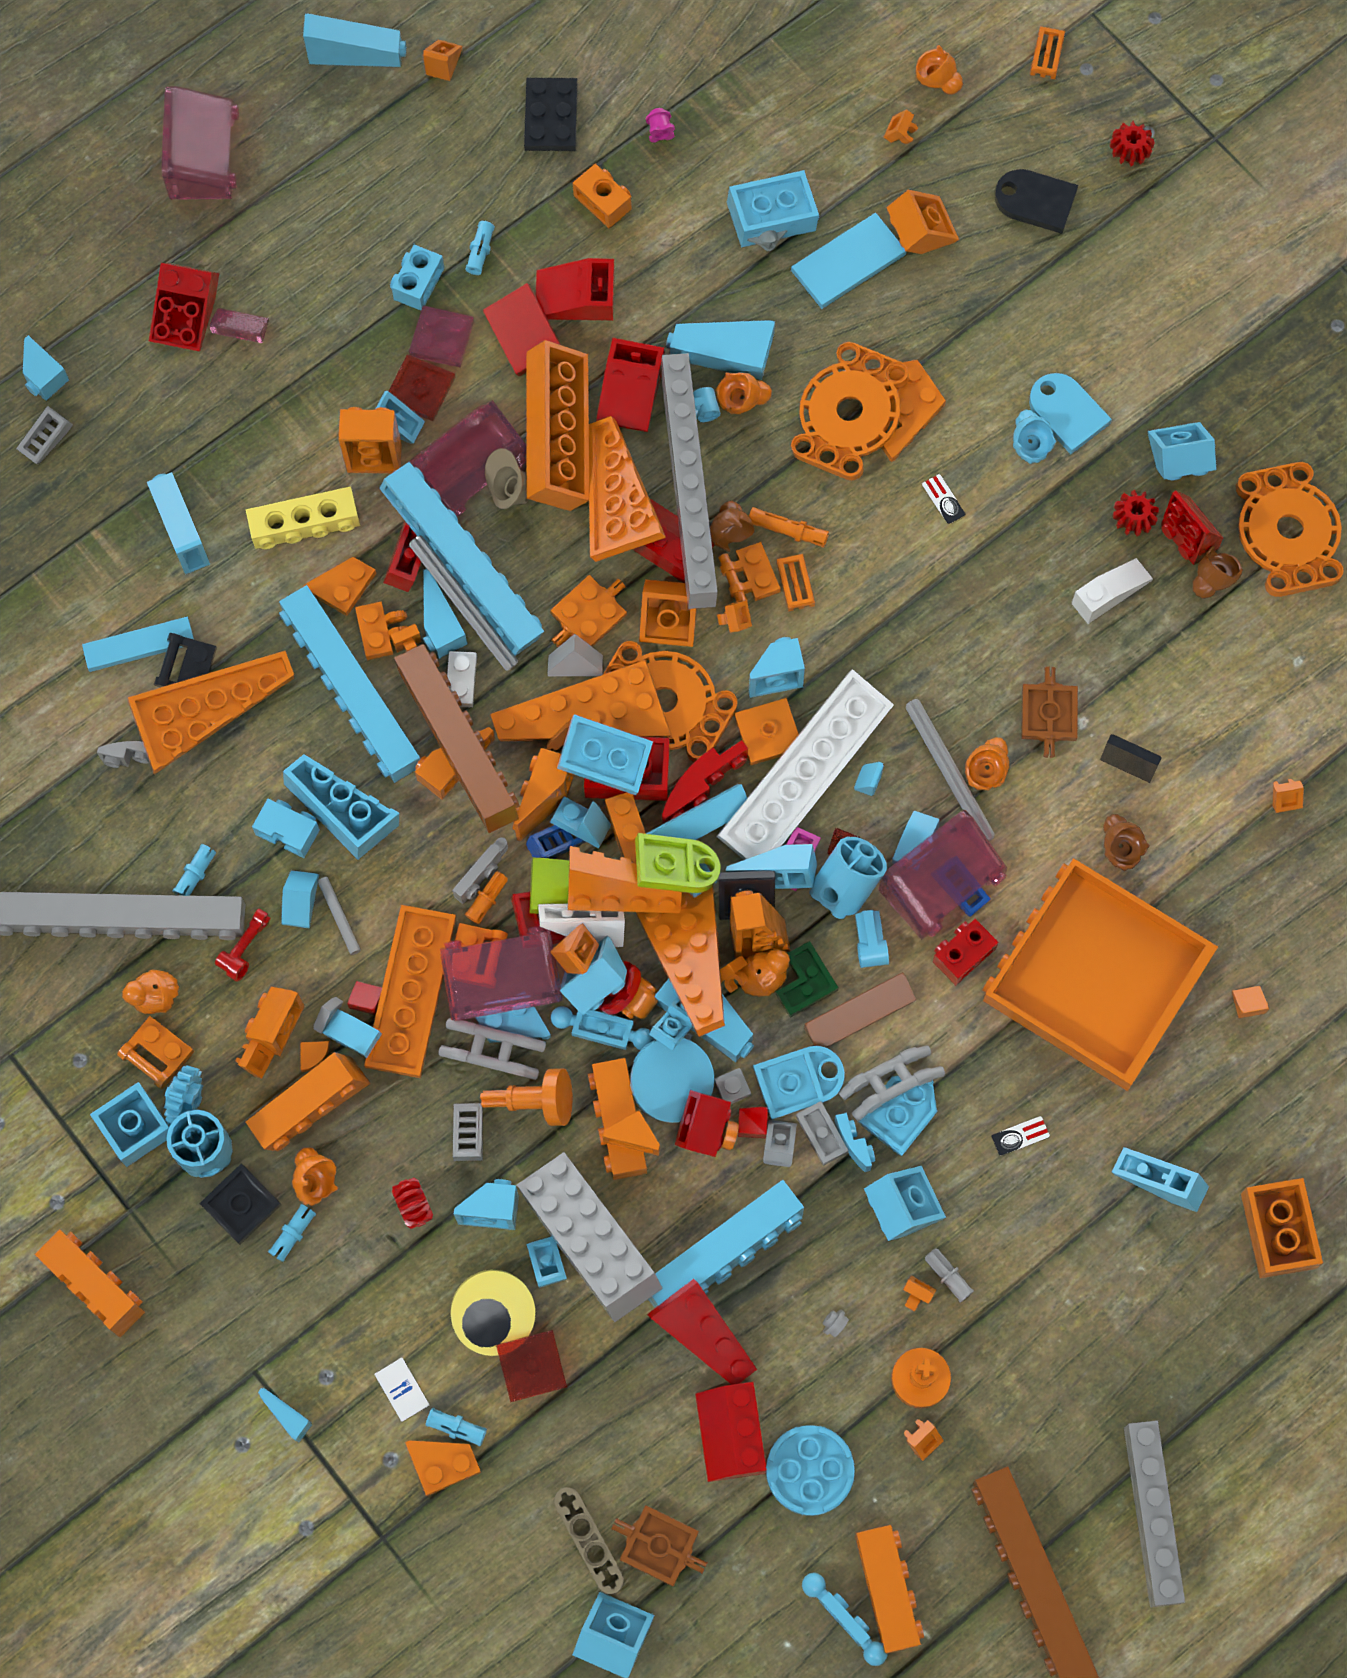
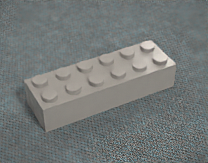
M564 1152L517 1184L525 1201L614 1323L663 1289L654 1271Z

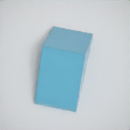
M385 391L376 408L383 407L394 410L401 440L410 444L414 443L425 421L389 391Z
M291 870L283 887L282 925L310 928L319 874Z

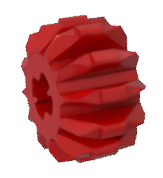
M1133 120L1130 126L1122 123L1119 129L1114 130L1110 141V149H1113V158L1120 157V165L1125 161L1129 162L1130 167L1134 165L1135 161L1142 165L1145 158L1149 159L1155 141L1151 138V130H1144V123L1138 127L1135 126Z
M1135 489L1131 491L1130 496L1125 493L1122 494L1120 501L1115 502L1114 509L1116 511L1112 515L1114 520H1118L1116 524L1117 529L1125 527L1126 535L1130 531H1134L1137 537L1140 536L1141 531L1148 534L1152 528L1151 526L1156 525L1158 521L1156 515L1159 513V507L1153 506L1155 499H1146V491L1141 496H1138Z
M416 1178L405 1179L392 1187V1194L407 1227L410 1229L417 1226L420 1227L432 1220V1210Z

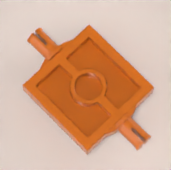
M588 575L550 610V614L560 623L563 629L551 639L552 642L559 647L576 634L593 647L627 615V612L617 603L614 597L625 588L624 583L617 579L606 589Z

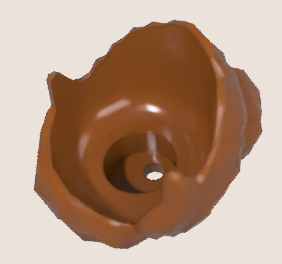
M731 500L722 504L719 514L715 516L710 526L711 542L728 552L731 551L728 544L741 542L752 536L755 532L750 517L737 502Z
M1214 546L1210 547L1206 555L1200 560L1198 576L1193 580V592L1196 596L1203 599L1213 596L1217 590H1223L1235 584L1243 572L1239 560L1227 553L1217 554Z
M1111 814L1106 818L1103 825V830L1106 834L1104 838L1105 856L1112 865L1123 871L1133 869L1140 862L1141 856L1145 855L1150 846L1149 843L1145 840L1141 828L1134 823L1127 822L1124 817L1118 814Z

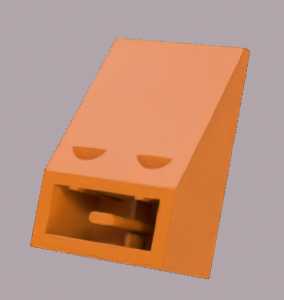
M541 748L539 755H534L531 760L529 771L532 774L530 780H525L522 785L520 796L523 799L520 807L516 808L519 819L514 821L513 830H515L518 841H522L558 808L563 797L567 798L575 774L557 769L561 756L560 753Z

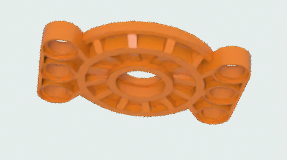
M845 342L837 349L838 363L821 370L805 388L800 401L799 413L805 433L794 437L791 448L793 455L798 460L846 480L853 481L860 478L864 472L863 461L860 457L880 449L895 432L900 419L901 406L897 388H902L907 384L909 373L907 366L898 360L856 343ZM846 350H853L856 352V357L852 361H845L841 357L842 353ZM869 360H878L880 367L875 371H869L865 367ZM901 369L905 374L901 380L895 381L889 377L891 371ZM831 372L833 373L829 377L825 378L821 383L818 382L823 376ZM814 386L815 390L810 401L806 400L807 396ZM894 397L896 401V412H892L890 402ZM846 399H856L863 406L862 414L853 421L843 420L837 414L838 405ZM804 408L809 410L810 421L805 422ZM890 421H893L891 428L887 433H885L889 427ZM806 441L810 443L811 448L806 453H799L796 450L798 443ZM825 451H831L835 454V458L830 463H823L820 460L821 454ZM849 461H855L859 464V469L854 473H848L844 470L845 464Z
M1296 462L1248 472L1240 476L1236 485L1238 496L1246 500L1240 513L1238 524L1241 543L1255 563L1271 572L1266 579L1265 589L1274 597L1333 586L1340 581L1344 572L1342 564L1338 560L1331 558L1335 554L1341 539L1342 527L1339 513L1334 503L1325 493L1310 485L1314 475L1313 469L1305 462ZM1302 470L1307 474V479L1305 481H1298L1294 478L1293 472ZM1271 475H1276L1281 479L1282 484L1280 486H1272L1268 483L1267 478ZM1252 481L1256 486V490L1252 492L1245 491L1242 488V482ZM1315 494V495L1318 496L1320 499H1322L1323 502H1324L1327 506H1324V505L1320 502V500H1318V499H1317L1316 497H1314L1313 495ZM1248 509L1251 514L1248 522H1244L1245 512ZM1329 512H1331L1334 517L1335 526H1333L1331 523ZM1283 517H1292L1302 524L1303 532L1294 539L1283 537L1277 529L1278 521ZM1336 534L1335 543L1331 547L1328 545L1331 535ZM1327 566L1333 567L1337 571V576L1334 578L1326 577L1323 573V568ZM1300 572L1308 573L1311 577V582L1307 584L1301 583L1297 579V574ZM1275 577L1283 579L1285 587L1282 589L1274 588L1271 584V579Z
M626 641L622 643L603 675L644 660H649L647 666L656 691L659 689H669L676 694L678 699L677 705L673 710L663 712L672 737L670 738V743H673L669 744V750L680 749L686 746L688 758L695 762L701 756L692 753L691 747L694 744H704L707 748L706 752L712 747L715 749L734 713H736L737 698L735 694L727 690L715 694L714 685L709 674L698 662L686 655L677 652L659 651L642 656V649L636 642ZM627 649H634L637 651L638 656L636 659L628 661L623 658L622 654ZM668 657V658H672V661H671V660H658V661H655V658ZM678 659L689 663L693 668L690 669L686 665L679 663ZM699 672L706 679L708 685H703L701 679L697 675ZM711 692V696L706 698V695ZM722 698H728L733 702V706L729 710H721L717 705L718 701ZM711 720L718 722L720 725L719 730L715 733L707 732L704 728L706 722Z

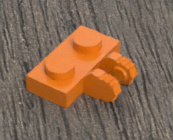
M382 601L355 607L366 659L371 660L393 655L390 641L392 640L391 634L408 626L394 627L388 631L387 625L406 620V612L400 610L389 612L385 615Z

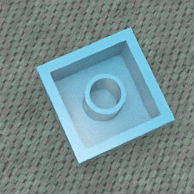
M139 1082L90 1114L126 1167L167 1140L166 1136L169 1125L165 1122V1119Z

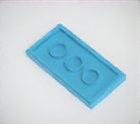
M874 213L791 266V271L819 307L823 309L905 256L906 251L880 217Z

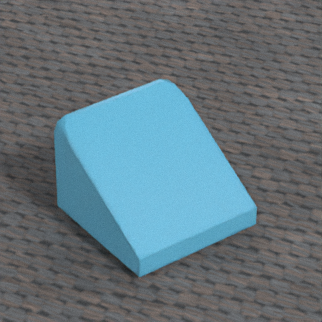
M876 762L863 765L854 789L870 796L874 795L883 773V763Z

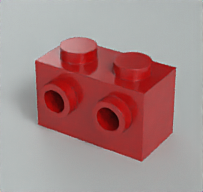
M976 918L969 924L966 921L955 930L956 936L948 942L945 939L934 949L936 954L934 955L933 963L955 986L996 950L999 943Z
M690 1090L675 1145L690 1151L716 1157L717 1151L721 1149L723 1144L722 1134L724 1126L731 1116V1102Z

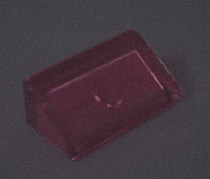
M218 308L209 326L211 332L215 334L263 343L269 318Z

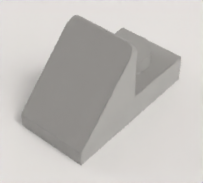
M769 1120L763 1157L765 1164L791 1167L797 1123Z

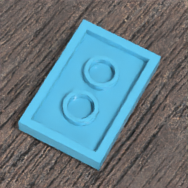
M574 715L571 719L557 769L636 795L640 788L653 741Z

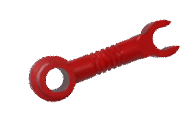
M261 909L254 913L249 927L231 952L222 951L215 960V965L226 971V975L236 982L245 976L249 968V963L240 957L252 939L267 926L271 919L267 916L268 913Z

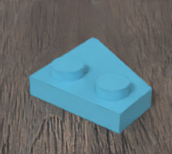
M524 989L475 1016L479 1025L534 1039L542 1038V1040L551 1038V1034ZM487 1038V1040L489 1041V1043L500 1042V1041H496V1040H492V1039H488V1038Z

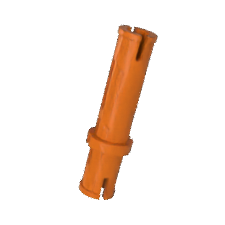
M752 507L749 514L755 526L793 537L797 542L805 541L822 548L826 545L829 531L807 525L806 521H794L756 507Z

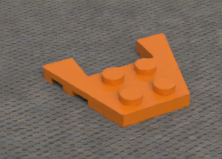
M918 359L903 362L908 368L909 380L905 386L897 388L901 405L898 422L900 428L895 430L889 441L881 447L891 462L898 458L899 453L905 447H908L920 430L928 425L946 403V400ZM878 368L869 369V371H875ZM894 369L889 377L892 380L898 381L904 377L905 373L901 369ZM894 397L890 401L892 412H896V401Z

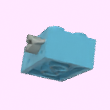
M804 170L729 187L727 205L741 247L758 244L766 251H771L776 247L781 238L816 231L819 213Z

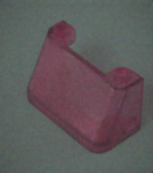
M166 86L162 176L170 200L232 199V189H236L237 181L236 173H231L230 169L231 125H234L235 120H239L238 104H234L233 99L178 86Z
M491 400L475 408L408 462L423 473L424 481L430 488L435 489L439 493L441 502L447 510H452L458 517L466 510L464 505L467 503V500L487 485L485 465L492 452L497 449L509 450L516 458L518 466L521 467L527 462V445L495 402Z
M963 810L890 867L880 880L879 891L922 940L927 935L930 937L935 936L943 928L941 923L944 917L984 885L989 886L990 884H993L995 887L1007 877L1005 874L1007 867L974 818L967 810Z
M534 926L528 928V933L520 937L469 946L462 945L461 940L446 942L444 943L445 948H440L451 1020L486 1016L552 1004L563 1000V995L560 992L561 984L557 961L550 952L554 948L551 930Z

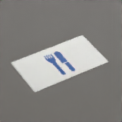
M403 1358L375 1373L377 1380L401 1422L429 1406L428 1401Z

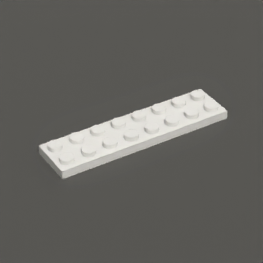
M852 669L717 835V838L744 860L781 847L894 704Z

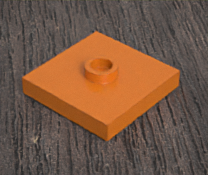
M787 698L734 713L742 741L748 747L750 765L781 757L799 735Z

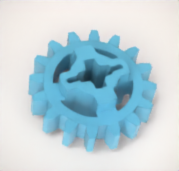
M188 1065L186 1067L183 1066L182 1071L178 1072L170 1086L167 1087L164 1109H166L165 1122L168 1125H171L179 1115L187 1111L196 1110L200 1106L202 1100L201 1090L203 1087L200 1084L202 1081L200 1069Z

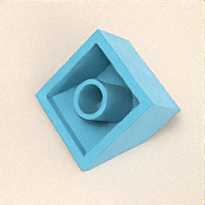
M1200 422L1148 431L1156 468L1164 479L1178 480L1185 475L1201 476L1207 474L1208 471L1216 470L1215 440Z
M783 637L769 645L750 673V698L803 687L805 667L798 638Z
M608 935L598 942V949L586 973L571 974L565 971L560 992L582 1015L589 1009L591 1011L597 1009L604 1002V997L610 993L616 994L625 985L627 969Z
M922 1166L887 1174L864 1188L868 1201L888 1241L907 1236L946 1218Z
M495 1179L494 1183H486L454 1208V1216L459 1225L515 1230L519 1201L516 1185H511V1181Z
M599 1592L580 1632L573 1656L623 1678H628L654 1615Z

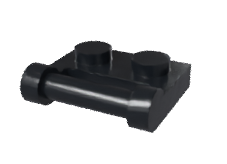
M169 633L167 642H169L159 677L155 678V686L161 688L210 673L217 650L215 645L186 638L179 634ZM179 646L186 647L187 650L177 682L171 681L169 679Z

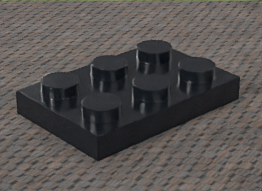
M526 78L525 151H576L577 78Z

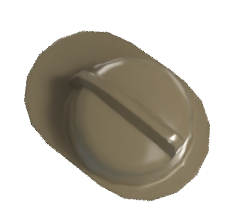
M507 449L493 451L485 465V477L495 505L500 509H507L513 505L527 504L529 502V499H527V474L520 470L512 452Z

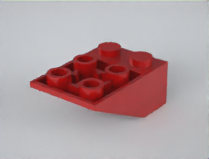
M586 258L537 270L536 298L547 319L613 321L614 259Z
M161 263L149 342L200 351L216 299L220 273L171 263Z
M612 338L596 421L611 416L619 427L648 432L661 380L662 355H665L664 347Z
M1176 490L1172 493L1161 522V528L1164 535L1176 543L1181 556L1186 560L1189 559L1195 565L1206 555L1210 547L1214 546L1215 551L1219 549L1223 537L1189 496Z

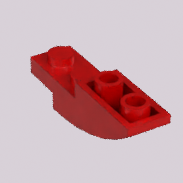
M741 740L721 755L712 747L698 758L673 788L662 813V823L664 824L709 800L710 787L708 784H717L724 778V773L732 768L737 770L746 763L748 747Z

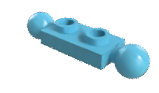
M559 1006L551 1013V1022L555 1027L564 1029L573 1026L572 1036L623 1050L627 1049L629 1041L633 1042V1045L641 1050L655 1040V1038L649 1035L651 1030L647 1028L632 1031L634 1021L589 1009L583 1015L579 1011L577 1015H573L569 1008Z
M810 1573L806 1575L802 1581L804 1593L810 1597H817L820 1600L819 1602L852 1639L864 1649L863 1655L868 1664L872 1666L883 1664L887 1659V1653L885 1654L884 1646L881 1642L870 1639V1636L866 1633L869 1627L858 1615L853 1619L846 1611L849 1605L838 1593L833 1596L825 1589L826 1583L820 1574Z

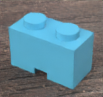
M267 799L252 826L255 835L273 844H276L277 840L286 844L285 850L305 858L320 831L315 821L316 818L304 811H301L299 814L291 810L292 807L282 800L278 799L274 802Z

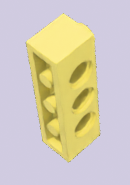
M351 486L246 509L255 549H270L276 544L285 542L290 544L297 543L303 538L312 536L320 538L335 531L348 532L360 526ZM329 511L336 512L332 517H324ZM302 517L310 518L306 523H298V520ZM276 523L283 524L279 529L271 528Z

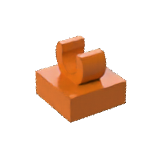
M906 109L894 115L883 138L890 143L898 139L904 144L912 142L913 138L908 135L907 130L910 133L918 130L917 125L911 122L914 114Z
M747 600L724 606L725 612L723 614H717L719 625L728 624L730 633L752 626Z
M416 624L391 634L392 643L397 653L403 650L407 652L417 647L416 644L422 642Z
M1288 779V783L1279 784L1277 781L1273 783V808L1276 813L1303 808L1304 787L1301 781L1294 782L1292 779Z
M742 955L720 969L721 982L725 980V988L730 993L738 988L734 979L738 981L740 986L748 982L747 975L739 971L748 965Z
M250 1040L249 1044H244L242 1047L245 1049L242 1058H236L235 1061L244 1070L262 1079L275 1054L259 1042Z
M911 1275L903 1289L910 1293L904 1306L915 1311L921 1300L929 1304L937 1289Z
M917 1419L915 1423L919 1429L914 1434H910L906 1430L904 1435L914 1453L923 1461L943 1442V1439L932 1423L928 1420L923 1423Z

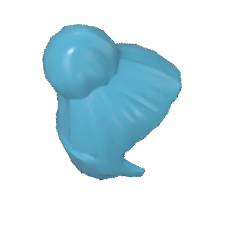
M1026 409L1020 412L1016 418L1013 448L1018 456L1029 464L1039 463L1046 458L1047 453L1051 452L1056 444L1052 428L1046 419L1039 417L1031 410Z

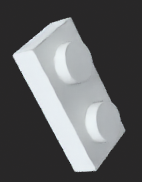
M449 651L447 677L451 686L448 688L451 692H457L462 703L460 707H473L477 653Z

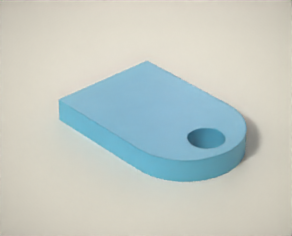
M1060 373L1045 375L1038 379L1032 387L1029 398L1031 411L1050 423L1053 436L1070 454L1074 453L1111 424L1112 419L1073 378ZM1048 385L1055 392L1052 395H1045L1041 392L1040 388Z
M810 1046L753 1065L771 1120L808 1108L820 1101L823 1103L830 1100L840 1091L845 1076L840 1058L833 1051L822 1046ZM831 1062L836 1066L837 1074L835 1077L826 1078L823 1076L821 1067L824 1063Z

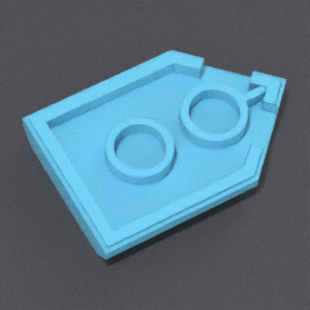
M892 1076L885 1087L888 1089L902 1080L899 1076ZM933 1080L921 1086L918 1085L887 1101L872 1113H868L858 1121L859 1124L894 1152L902 1156L937 1113Z

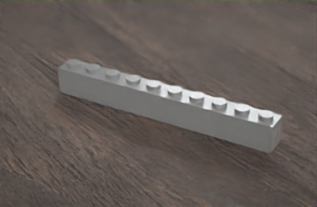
M689 353L662 355L661 378L688 609L716 607L717 584Z
M0 892V935L10 936L13 932H23L27 936H40L41 933H51L53 936L66 937L68 933H79L82 937H96V934H107L108 937L123 938L124 934H135V937L143 939L152 938V935H163L167 939H179L180 935H186L197 940H205L208 936H219V939L235 940L236 937H241L244 934L246 904L242 897Z

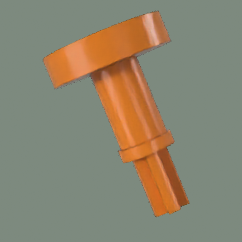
M564 1068L548 1069L544 1075L542 1086L517 1087L511 1085L507 1087V1090L483 1091L480 1094L481 1106L507 1107L509 1111L543 1109L545 1120L549 1126H566L571 1117L573 1104L570 1076Z
M915 1348L899 1357L894 1365L891 1381L895 1394L903 1403L922 1409L932 1407L944 1398L950 1387L951 1374L947 1362L937 1352L927 1348Z

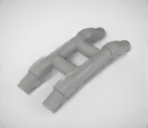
M453 1018L447 1020V1029L475 1036L471 1052L442 1045L439 1049V1056L534 1080L537 1079L539 1069L510 1062L509 1058L513 1045L543 1052L546 1046L545 1041ZM486 1038L502 1042L498 1058L482 1055Z
M928 1045L919 1048L913 1047L900 1052L899 1055L865 1073L862 1072L856 1075L838 1093L846 1100L852 1094L867 1086L868 1083L872 1085L876 1093L864 1100L852 1112L853 1117L860 1121L868 1113H872L881 1107L882 1104L918 1085L921 1086L931 1082L934 1079L944 1077L945 1071L942 1066L931 1069H922L911 1075L905 1065L931 1055V1049ZM895 1070L902 1081L887 1089L880 1077Z

